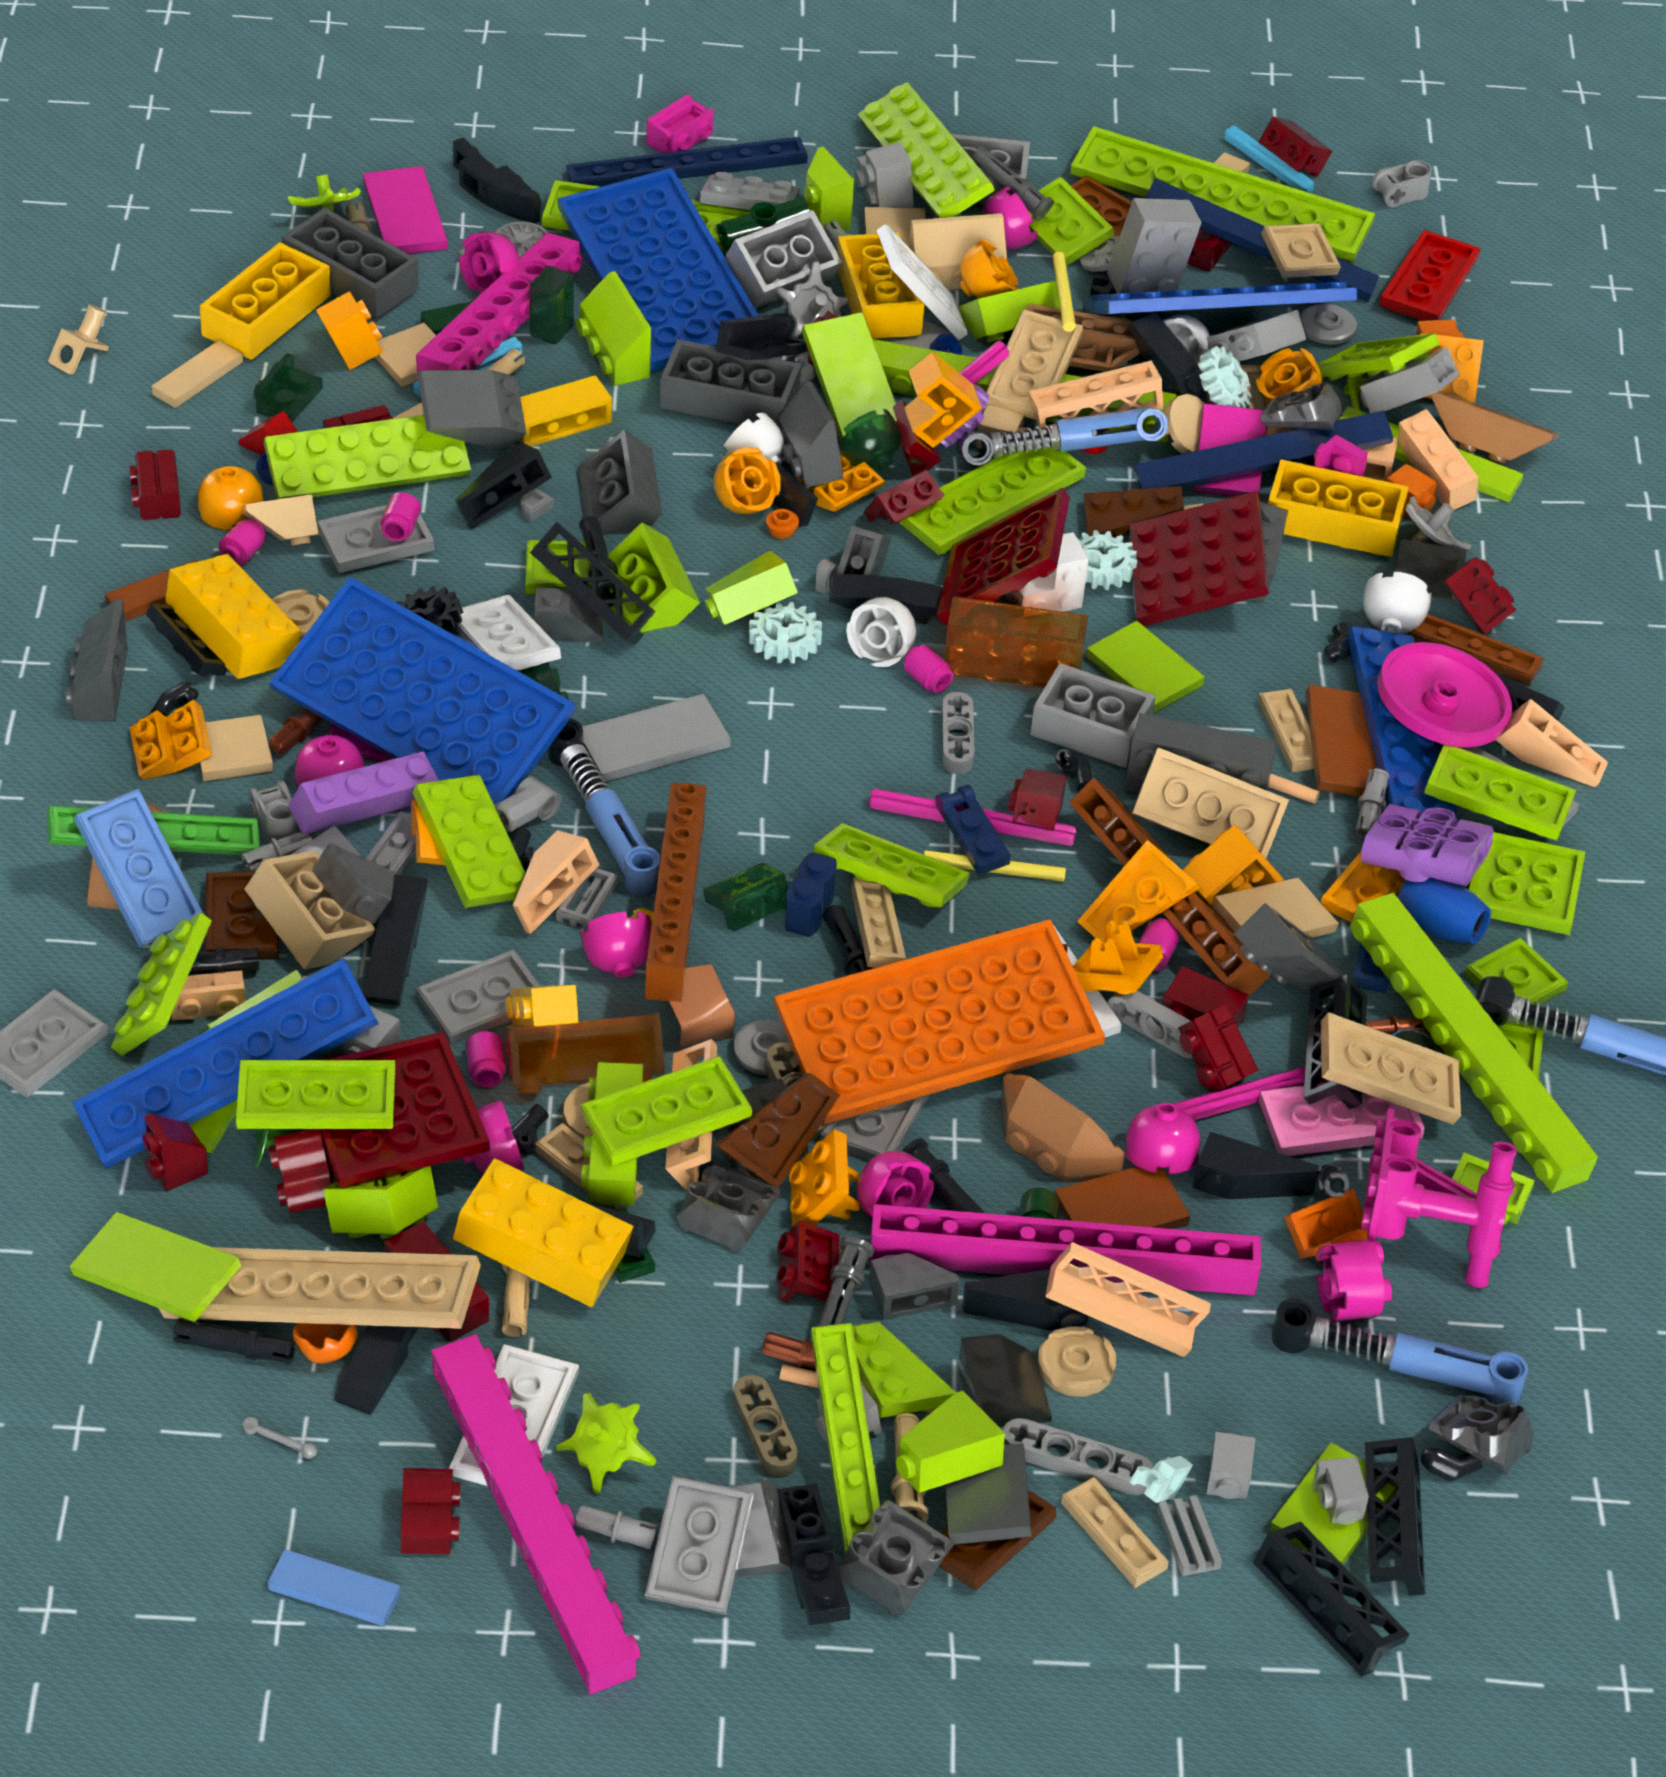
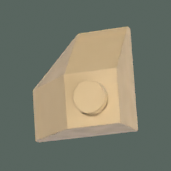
M312 494L242 506L244 515L258 521L265 530L280 541L290 540L291 546L311 543L310 537L318 535Z

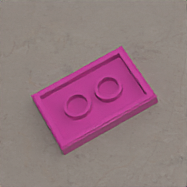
M1204 403L1199 451L1266 436V425L1261 421L1260 417L1264 410ZM1262 472L1195 486L1194 492L1238 496L1257 491L1259 496Z

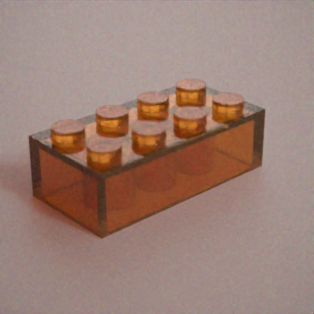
M953 597L948 620L944 660L950 665L951 671L955 676L1045 688L1059 663L1081 670L1088 615Z

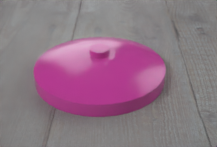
M1427 642L1410 643L1400 646L1389 653L1378 674L1377 687L1379 695L1390 713L1413 732L1444 745L1477 747L1496 740L1503 733L1512 714L1510 694L1501 679L1484 663L1453 647Z

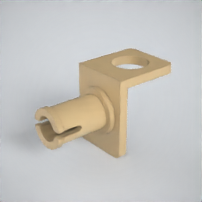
M88 304V309L79 330L61 329L48 359L50 364L67 374L73 375L86 347L108 351L109 346L96 338L108 312L97 306ZM69 345L73 350V357L70 362L63 363L60 353L63 347Z

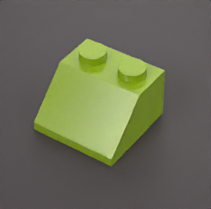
M824 146L819 147L807 171L806 187H804L805 201L809 211H814L822 227L829 222L835 229L831 224V221L835 220L844 231L851 229L854 179Z

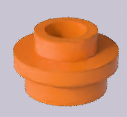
M787 509L774 510L766 517V527L769 533L778 539L790 538L799 526L798 516Z

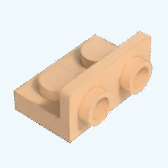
M242 970L188 976L172 1012V1021L222 1016L244 1003L246 995Z

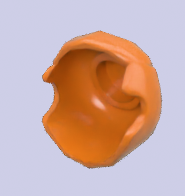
M297 1323L293 1328V1339L301 1353L309 1361L319 1364L331 1363L347 1355L356 1343L358 1335L357 1325Z

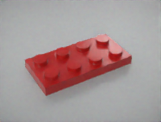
M1423 230L1381 295L1379 306L1396 313L1420 319L1421 321L1440 320L1477 262L1481 248Z

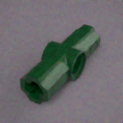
M803 197L778 205L768 202L756 203L751 207L749 214L717 224L716 233L720 244L724 249H728L735 239L809 212L808 205Z

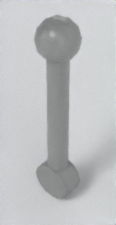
M248 1417L242 1423L243 1431L246 1434L259 1433L300 1451L303 1457L307 1459L314 1458L317 1454V1448L314 1444H302L260 1426L255 1417Z

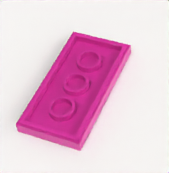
M423 166L363 173L364 187L382 240L407 254L448 249L447 238Z

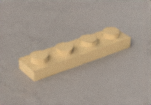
M853 877L850 891L867 967L877 968L906 960L891 892L884 885L876 882H865Z

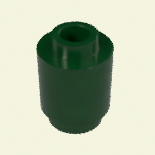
M1037 1187L1029 1189L1021 1197L1019 1216L1058 1219V1198L1052 1191L1046 1188Z

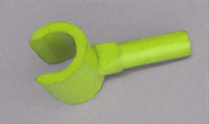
M1363 375L1355 378L1347 377V384L1344 386V393L1350 396L1352 408L1360 410L1358 397L1359 393H1361L1360 386L1365 383Z

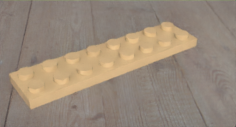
M216 1248L237 1256L241 1267L198 1319L461 1329L481 1264L477 1255ZM159 1308L163 1318L178 1319L180 1317Z

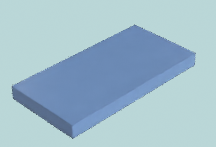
M139 788L79 813L73 818L139 948L152 943L162 933L167 935L173 931L181 920L186 919L188 921L198 913H203Z

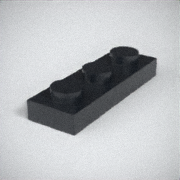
M150 604L146 616L154 623L156 630L169 640L173 645V649L181 654L191 665L192 671L201 676H225L228 670L225 667V663L174 612V608L171 605Z

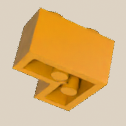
M350 291L316 309L349 370L383 353L377 341L383 338L374 321L367 323L368 320L372 319L368 309L362 300L356 302Z
M931 352L908 371L918 397L904 408L913 433L932 448L982 409L974 385L936 353Z
M1236 824L1229 830L1219 834L1213 844L1201 854L1194 856L1183 869L1185 873L1201 886L1198 892L1211 906L1215 896L1284 880Z

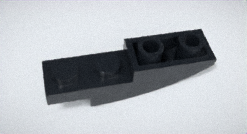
M464 137L453 141V166L459 171V186L483 204L505 215L531 223L540 222L541 198L535 190H532L523 181L520 175H516L507 165L496 169L494 164L487 161L480 154L479 150L473 147Z
M817 1484L777 1489L791 1562L792 1577L800 1608L805 1609L809 1625L850 1620V1605L833 1552V1536Z

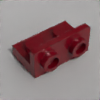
M901 400L893 406L897 419L895 426L900 432L898 437L911 474L915 476L925 470L932 469L941 459L936 446L932 448L913 433L904 408L908 404Z
M925 470L877 495L864 510V514L870 523L882 517L884 520L889 519L892 524H896L940 501L944 494L928 470Z
M1474 557L1465 562V565L1446 578L1443 583L1483 635L1515 612L1516 609L1512 605L1514 599L1510 592L1504 586L1499 587L1492 578L1495 574L1491 566L1484 559L1480 561L1478 557Z
M798 1220L788 1232H784L781 1235L777 1245V1253L780 1254V1268L776 1277V1282L779 1285L780 1301L787 1303L799 1292L826 1302L833 1283L830 1279V1271L833 1266L837 1265L839 1260L840 1234Z

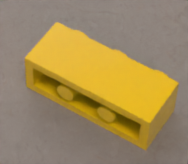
M596 375L522 396L520 398L527 434L518 441L534 446L612 423V397Z
M576 985L510 988V996L505 998L506 1016L508 1019H512L513 1026L579 1023Z

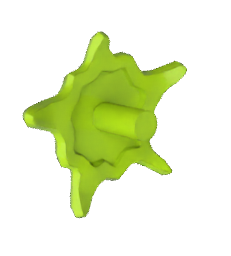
M327 174L316 176L318 197L304 199L300 196H288L287 200L290 204L300 206L301 208L321 207V209L326 208L335 213L333 204L352 200L360 195L361 190L356 188L353 192L348 193L346 188H342L337 194H333Z
M585 1393L582 1396V1415L575 1433L568 1440L557 1444L556 1450H572L576 1453L579 1465L586 1467L589 1471L594 1493L599 1494L605 1474L608 1471L616 1472L627 1460H633L648 1466H653L657 1462L656 1458L637 1440L639 1429L634 1424V1417L639 1412L640 1404L633 1403L621 1408L619 1404L611 1402L600 1406L595 1402L591 1393Z

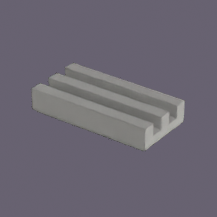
M597 868L561 903L556 911V921L563 923L565 919H568L569 925L576 927L580 923L583 924L582 929L588 931L587 923L598 918L618 884V875ZM594 876L593 882L584 893L576 910H571L590 877ZM606 880V882L604 883L603 887L601 888L600 892L598 893L597 897L595 898L594 902L592 903V905L590 906L589 910L585 915V911L587 910L588 906L590 905L591 901L593 900L603 881Z
M1197 1495L1189 1496L1186 1502H1183L1182 1498L1174 1499L1173 1504L1167 1505L1166 1501L1158 1502L1157 1512L1181 1576L1221 1569L1222 1559ZM1188 1512H1190L1192 1520L1196 1527L1197 1533L1201 1540L1208 1561H1205L1202 1550L1200 1548L1197 1537L1190 1522L1189 1516L1187 1514ZM1173 1515L1178 1516L1186 1542L1194 1558V1564L1189 1563L1173 1521Z

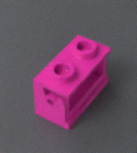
M686 94L647 119L646 144L661 153L689 150L713 134L714 109L707 110L706 107L694 101L692 96Z

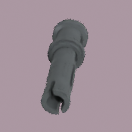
M984 146L979 147L971 158L976 165L1001 187L1011 188L1009 193L1011 195L1016 193L1027 210L1033 214L1032 218L1036 222L1041 220L1050 211L1054 200L1051 197L1046 198L1034 188L1035 184L1032 181H1024Z
M852 1236L842 1238L840 1243L842 1251L837 1265L833 1266L830 1271V1279L833 1283L823 1307L818 1326L843 1324L854 1290L859 1289L863 1285L865 1278L862 1273L867 1259L873 1256L875 1250L869 1242Z

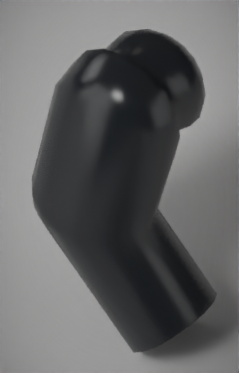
M1346 623L1336 624L1332 628L1335 639L1332 641L1333 644L1327 645L1324 649L1330 662L1335 663L1340 658L1344 660L1351 655L1347 637L1349 628Z
M181 682L161 694L150 714L158 710L166 717L180 700L185 705L193 699L196 700L199 693L191 687L190 683Z
M1061 749L1057 752L1055 761L1058 769L1075 779L1079 792L1093 779L1090 763L1086 758L1072 753L1069 749Z
M519 827L514 830L511 843L524 871H527L534 855L532 852L534 847H528L531 837L530 831Z
M537 1103L512 1127V1133L516 1139L519 1152L523 1154L531 1153L535 1150L537 1129L549 1117L548 1112Z
M1435 1447L1424 1449L1420 1456L1422 1465L1429 1472L1446 1481L1457 1480L1481 1469L1483 1466L1481 1460L1468 1453L1457 1457L1441 1448Z

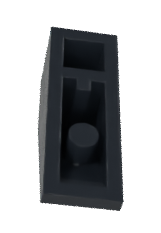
M1155 311L1128 324L1144 362L1152 360L1161 376L1162 392L1176 394V397L1189 394L1199 399L1209 394L1208 391L1203 389L1199 376L1202 372L1198 367V363Z
M522 442L495 459L455 501L468 527L473 529L551 479L552 476L539 450Z
M1210 1132L1197 1162L1193 1188L1226 1199L1308 1196L1313 1194L1319 1166Z
M1050 1269L966 1282L964 1285L962 1309L967 1314L1049 1331L1068 1326L1086 1325L1088 1315L1045 1297Z

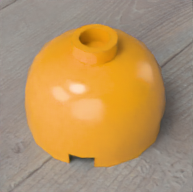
M981 239L966 251L960 262V274L962 276L960 285L969 297L974 295L977 299L1018 289L1016 288L1018 280L1004 256L999 259L993 253L997 248L987 239Z
M1290 348L1282 349L1271 355L1260 368L1262 374L1260 380L1257 378L1256 384L1259 392L1268 403H1270L1272 398L1292 391H1303L1313 385L1322 383V374L1319 366L1310 352L1300 348L1301 351L1293 352Z
M744 447L733 451L716 468L713 478L716 496L724 507L736 514L749 515L765 510L773 504L775 496L780 492V474L777 466L772 459L767 460L764 455L760 454L763 451L758 448Z
M224 466L211 471L205 476L198 488V510L200 511L201 519L213 528L231 530L233 525H236L239 521L250 519L243 514L242 506L263 502V491L260 483L251 472L244 468Z

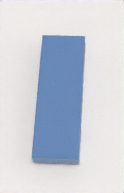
M284 1549L268 1581V1589L270 1591L384 1627L401 1594L400 1585Z

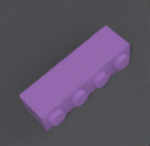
M423 751L301 783L288 806L303 835L328 829L333 825L339 826L410 807L411 801L415 800L412 792L416 784L439 780Z

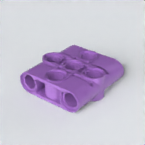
M1389 804L1365 837L1361 852V862L1398 870L1402 878L1413 882H1424L1431 877L1436 880L1467 886L1489 853L1493 839V826L1456 819L1455 814L1445 808H1429L1422 812L1412 808Z

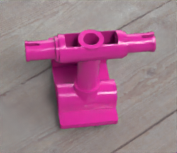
M1387 1108L1385 1121L1379 1119L1377 1121L1374 1137L1375 1143L1368 1167L1361 1230L1368 1231L1367 1240L1375 1242L1376 1237L1385 1239H1399L1403 1237L1408 1217L1418 1219L1419 1216L1470 1225L1466 1243L1470 1257L1464 1281L1476 1288L1488 1286L1492 1261L1501 1252L1502 1243L1500 1237L1509 1196L1514 1192L1515 1183L1511 1173L1517 1148L1507 1142L1493 1143L1488 1171L1481 1176L1478 1191L1475 1193L1417 1159L1422 1133L1421 1127L1412 1121L1394 1118L1395 1109Z

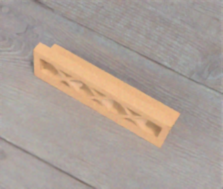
M1152 360L1029 391V401L1036 413L1037 426L1040 429H1043L1046 425L1045 418L1060 415L1063 417L1062 419L1076 418L1075 416L1079 411L1087 407L1094 409L1090 415L1133 410L1143 406L1152 407L1157 410L1164 409L1162 378ZM1154 391V401L1142 404L1137 402L1143 393ZM1119 399L1124 401L1118 410L1109 411L1106 409L1112 401Z
M710 1039L673 1053L672 1072L699 1063L696 1059L704 1056L703 1061L717 1057V1045ZM712 1131L667 1147L665 1169L685 1190H687V1187L692 1182H699L700 1165L711 1161Z
M1073 1242L1052 1264L1045 1297L1182 1357H1185L1191 1351L1194 1330L1208 1315L1211 1303ZM1074 1258L1088 1264L1089 1267L1079 1268L1070 1264V1262ZM1115 1276L1124 1280V1282L1113 1283L1106 1280L1105 1277ZM1139 1292H1152L1159 1297L1147 1298L1140 1295ZM1186 1307L1194 1312L1188 1316L1174 1308Z

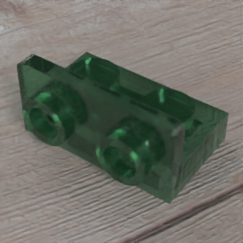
M286 353L279 362L274 363L271 371L264 379L257 382L253 393L254 398H256V412L272 417L284 411L291 422H293L323 389L322 378L295 369L294 355Z
M762 862L704 888L703 893L706 903L724 911L728 929L736 931L786 908L788 885L784 872Z

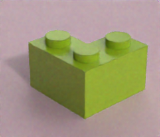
M431 1166L341 1189L336 1181L323 1189L332 1233H348L350 1238H359L369 1234H380L381 1238H392L403 1232V1229L407 1226L424 1221V1216L438 1208Z

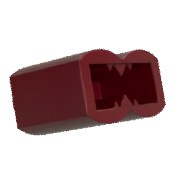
M310 1129L274 1137L275 1145L269 1146V1153L273 1169L280 1168L283 1183L277 1184L281 1207L288 1206L289 1213L326 1206L323 1189L334 1183L320 1129Z
M403 1468L400 1553L450 1554L451 1541H459L460 1516L451 1515L452 1507H460L461 1482H453V1469Z

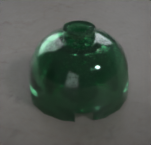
M883 409L884 414L878 415L874 410L858 417L843 429L846 435L842 440L837 436L840 455L849 460L850 464L854 467L865 462L870 468L881 471L893 463L892 458L898 452L901 444V433L897 422L887 409Z

